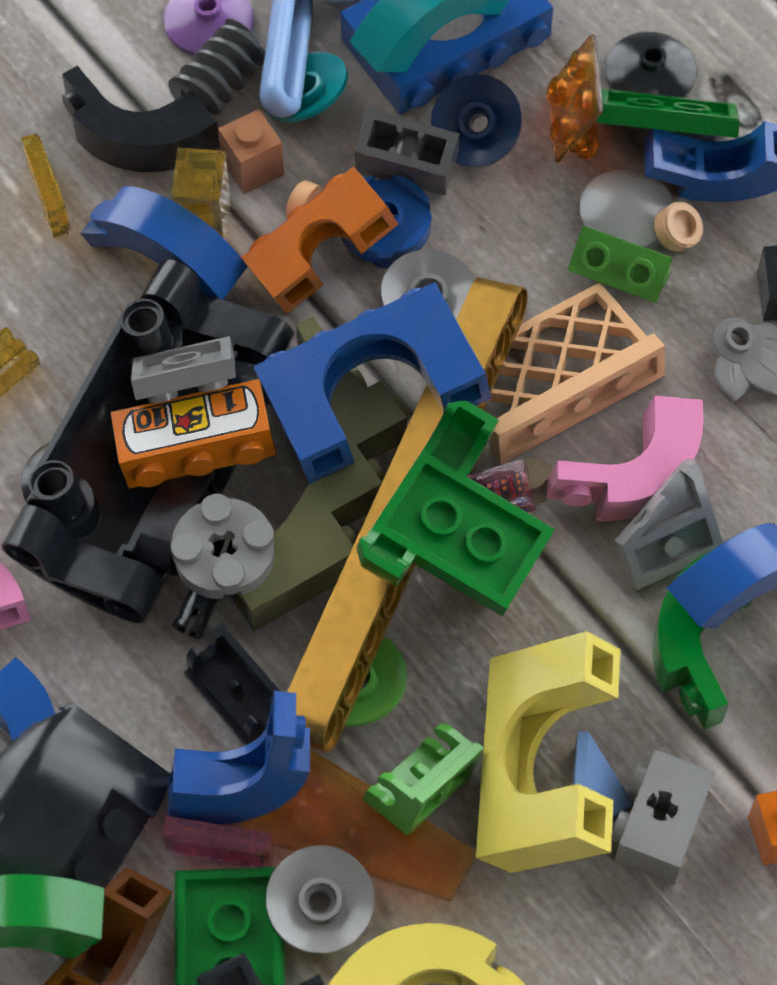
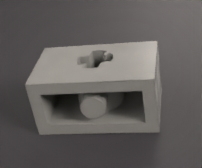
M656 749L648 766L638 763L628 790L629 794L637 796L631 813L623 810L620 811L612 832V841L619 843L614 861L675 884L715 772ZM656 808L667 812L664 821L653 818Z

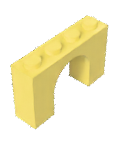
M585 631L490 658L475 858L507 872L514 873L611 853L613 800L580 784L538 793L534 783V761L544 735L560 717L579 708L618 699L621 649Z

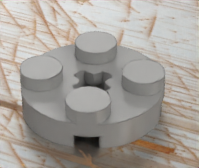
M222 494L207 496L201 504L195 505L188 510L174 529L171 552L179 577L189 589L211 599H224V595H232L241 592V596L252 592L266 580L273 568L274 531L271 524L260 510L245 501L227 498ZM223 539L232 540V547L236 550L234 554L231 555L224 552L219 557L213 555V543L215 541Z

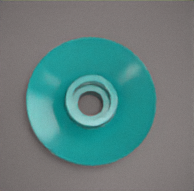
M308 53L300 110L286 118L272 116L266 110L265 112L272 119L280 122H297L320 114L341 96L347 85L348 70L344 62L332 53Z

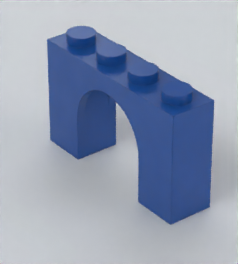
M362 0L340 12L342 42L400 115L412 108H420L426 105L455 80L464 76L478 74L490 67H499L518 52L528 47L534 48L542 44L547 37L551 36L554 7L548 0H510L500 15L480 14L483 18L481 24L474 31L463 37L452 40L429 39L407 72H376L349 42L361 22L379 0Z
M435 282L423 288L411 289L399 299L378 309L366 310L346 324L333 330L321 331L315 334L309 341L288 351L276 352L270 355L264 362L253 366L257 378L260 379L264 395L309 484L355 463L347 438L331 409V400L339 381L350 370L360 364L378 359H392L410 365L424 378L442 413L448 403L467 400L477 406L492 399L486 373Z

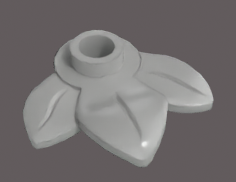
M729 317L722 320L714 328L711 338L713 352L718 358L714 369V376L720 389L732 401L739 399L747 391L749 385L766 394L777 396V325L772 323L752 325L740 317ZM731 333L736 334L742 340L743 346L733 342Z

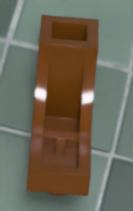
M126 866L104 888L102 939L76 958L71 959L67 957L64 963L43 985H127L154 938L173 892Z

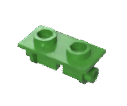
M582 225L567 271L657 303L662 287H665L672 270L670 265L673 258Z

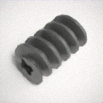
M226 19L225 25L217 28L214 36L203 43L202 50L195 52L191 57V61L180 68L179 74L169 80L168 87L170 93L176 100L192 91L212 115H218L222 111L220 101L230 102L233 99L231 89L241 90L245 84L243 77H253L256 74L254 65L262 66L264 64L265 50L246 26L234 19Z

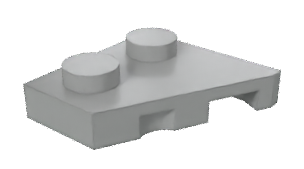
M690 458L682 461L614 541L628 584L637 591L686 568L694 560L723 543L699 464Z

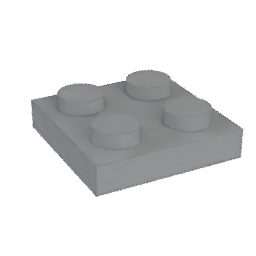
M230 336L133 358L131 383L135 399L139 400L148 397L150 403H159L177 397L178 390L197 386L198 391L207 392L225 387L228 384L227 379L236 378L235 359Z

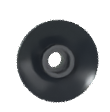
M640 32L623 38L609 52L605 66L606 79L612 90L685 98L690 93L697 73L696 63L689 49L672 36L658 32Z

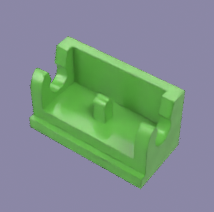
M440 723L433 731L439 738L444 739L449 744L451 751L445 749L440 742L428 736L422 741L420 747L390 773L384 772L377 778L378 783L367 789L362 799L407 836L469 781L484 749L478 742L473 744L447 724Z

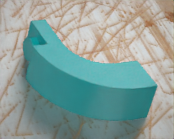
M379 0L361 22L349 42L376 72H407L425 43L444 25L458 17L469 14L500 15L510 0Z

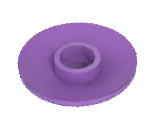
M170 0L164 13V26L170 41L181 51L193 55L198 50H202L203 43L214 36L217 28L225 25L226 19H234L252 32L254 14L249 0Z

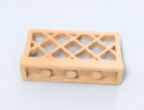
M600 282L523 322L511 346V349L526 351L523 365L504 362L500 375L519 377L516 391L493 389L491 392L492 399L488 400L512 404L509 412L497 417L499 422L489 439L490 452L502 465L665 376V345L654 333L647 336ZM595 302H598L606 311L604 321L579 318L580 310ZM548 327L567 329L564 343L540 340L538 337L540 332ZM575 330L601 334L598 347L571 344ZM608 335L628 337L634 343L621 351L605 349ZM534 352L560 355L557 370L531 366ZM568 357L594 360L593 366L581 373L564 371ZM527 379L553 382L552 388L540 395L523 393Z

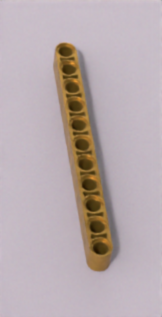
M477 277L471 285L456 321L486 373L491 394L524 319L528 292L526 287ZM427 384L287 691L296 693V715L305 716V728H310V748L329 753L338 743L415 568V564L412 563L403 579L394 587L361 567L356 547L362 536L366 537L442 417L443 413ZM487 401L477 405V407L484 410Z

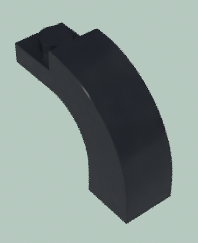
M78 65L62 74L66 94L62 95V100L73 118L77 142L91 155L107 164L135 172H163L196 163L220 149L218 122L192 91L155 110L130 111L110 103Z

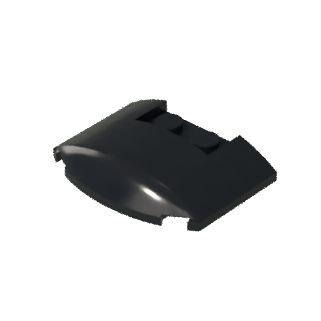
M69 703L59 708L62 712L45 718L41 722L33 723L0 754V875H46L72 879L105 888L114 877L148 820L155 818L169 787L170 773L76 704Z

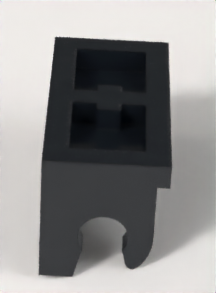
M221 623L210 631L209 640L211 642L205 650L199 653L192 647L186 655L188 669L184 671V675L240 742L246 746L259 738L264 732L269 718L274 691L280 690Z

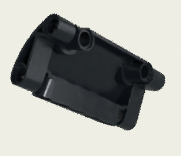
M162 260L142 293L140 300H135L128 304L122 311L117 324L40 461L32 471L28 481L31 493L26 500L27 505L22 507L1 545L5 554L36 576L70 596L126 621L143 623L169 575H178L171 552L172 535L177 523L188 510L195 505L201 504L207 496L222 494L237 464L214 469L212 472L202 476L187 475L165 480L153 487H128L118 461L111 412L150 403L148 397L139 400L135 399L131 383L133 358L230 336L234 352L236 378L227 379L228 384L226 386L258 379L253 366L264 362L270 355L276 352L286 351L294 337L292 328L285 321L274 315L205 295L197 275L189 267L175 260ZM197 386L178 390L177 397L200 391H198ZM63 490L59 494L51 496L56 491Z

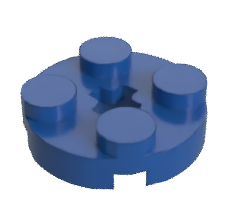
M376 175L367 176L364 179L387 205L391 213L394 214L398 225L363 254L349 240L341 238V240L356 256L373 262L379 268L387 269L398 258L410 252L420 250L427 242L432 228L430 203L422 188L408 178L391 175V180H376Z

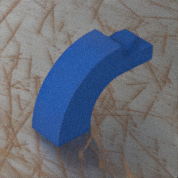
M764 121L751 133L726 141H703L659 129H651L644 137L645 177L678 185L679 198L707 202H730L752 199L777 191V124Z
M775 523L758 525L732 537L694 563L667 587L699 627L717 629L745 604L765 592L777 589V526Z

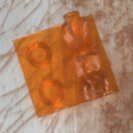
M592 33L581 47L571 54L568 63L548 84L546 98L547 102L551 105L552 123L550 139L554 142L555 162L560 163L569 151L577 153L581 159H590L596 155V150L600 147L596 119L603 112L596 36Z

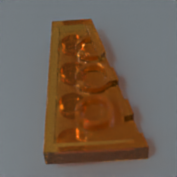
M310 749V772L300 791L281 807L257 818L246 820L240 829L253 834L263 833L266 836H272V841L267 842H272L273 845L294 852L316 845L339 848L354 856L371 877L451 902L477 861V858H475L476 850L427 820H424L408 836L362 800L366 790L371 787L369 784Z

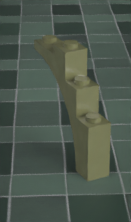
M314 317L296 325L297 346L309 341L315 334L323 331ZM357 367L350 370L339 381L331 400V409L347 438L355 463L313 483H308L306 490L287 519L274 532V564L266 580L250 593L242 596L241 592L230 595L253 631L336 585L357 539L348 525L368 514L385 477L374 458L398 446L407 429V420L410 419V412L402 397L398 393L391 395L381 380L367 387L365 379Z

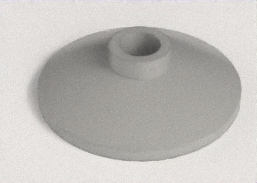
M431 249L413 251L398 258L385 272L381 283L382 305L384 306L399 299L411 289L423 288L435 282L456 319L475 278L468 266L452 254Z
M324 845L305 847L288 855L272 873L266 891L267 914L276 933L290 946L310 954L335 953L356 942L367 929L375 905L373 884L364 866L348 852ZM316 895L325 896L329 900L330 907L325 912H315L309 905L310 899Z

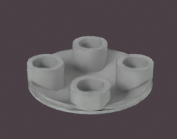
M616 169L597 176L587 185L580 199V216L583 224L587 227L642 247H655L661 244L655 234V217L661 209L672 204L673 201L666 187L659 180L645 177V172L633 169Z

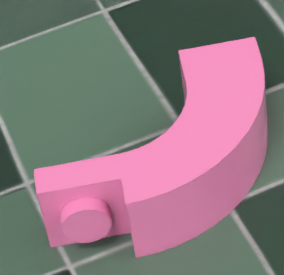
M654 396L642 416L643 446L640 456L629 462L615 465L557 461L547 479V499L562 500L564 504L569 506H585L590 503H596V521L609 522L635 517L682 461L689 458L694 460L703 434V400Z

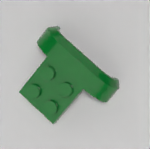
M467 400L448 403L434 432L366 537L362 536L356 549L362 568L396 587L412 563L503 617L555 529L468 478L492 436L499 419Z

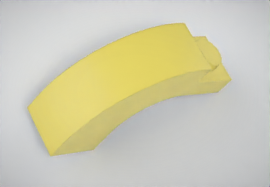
M424 923L400 927L372 939L345 962L328 985L525 984L517 975L502 966H499L497 970L490 967L495 960L497 944L491 940L458 926Z

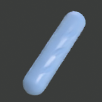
M272 0L259 97L263 108L275 117H290L297 113L301 107L313 13L312 0Z

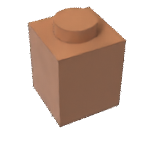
M259 109L218 128L221 161L224 164L226 156V169L243 194L284 175L282 142Z

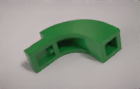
M705 553L704 555L700 556L692 563H690L686 568L683 569V571L676 578H678L683 572H685L689 567H691L694 563H696L698 560H700L708 553ZM668 590L662 602L653 639V664L656 678L662 693L682 686L679 688V695L686 712L691 717L696 715L703 730L723 723L729 702L711 670L701 647L700 635L706 628L699 627ZM751 600L750 602H748L747 604H745V605H744L743 607H741L740 609H743V608H746V607L750 606L752 600Z
M31 874L0 875V948H30L71 959L76 958L102 939L104 888L54 876Z

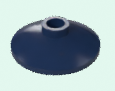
M483 74L468 75L455 80L441 92L432 110L431 126L459 133L457 164L472 168L485 167L504 158L515 146L522 128V110L514 92L501 80ZM479 117H486L488 121L487 127L481 132H475L473 128L474 121Z

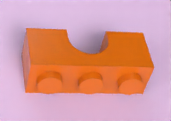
M353 166L346 173L333 177L326 184L324 190L309 203L296 207L288 215L287 220L271 234L259 237L251 245L250 250L241 258L285 313L289 314L324 285L312 268V256L319 244L329 238L341 237L349 240L363 254L395 228L398 222L383 200Z

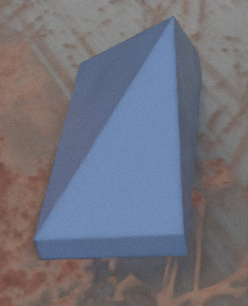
M578 731L574 749L572 785L580 784L612 799L613 821H615L621 810L626 812L634 804L588 731Z

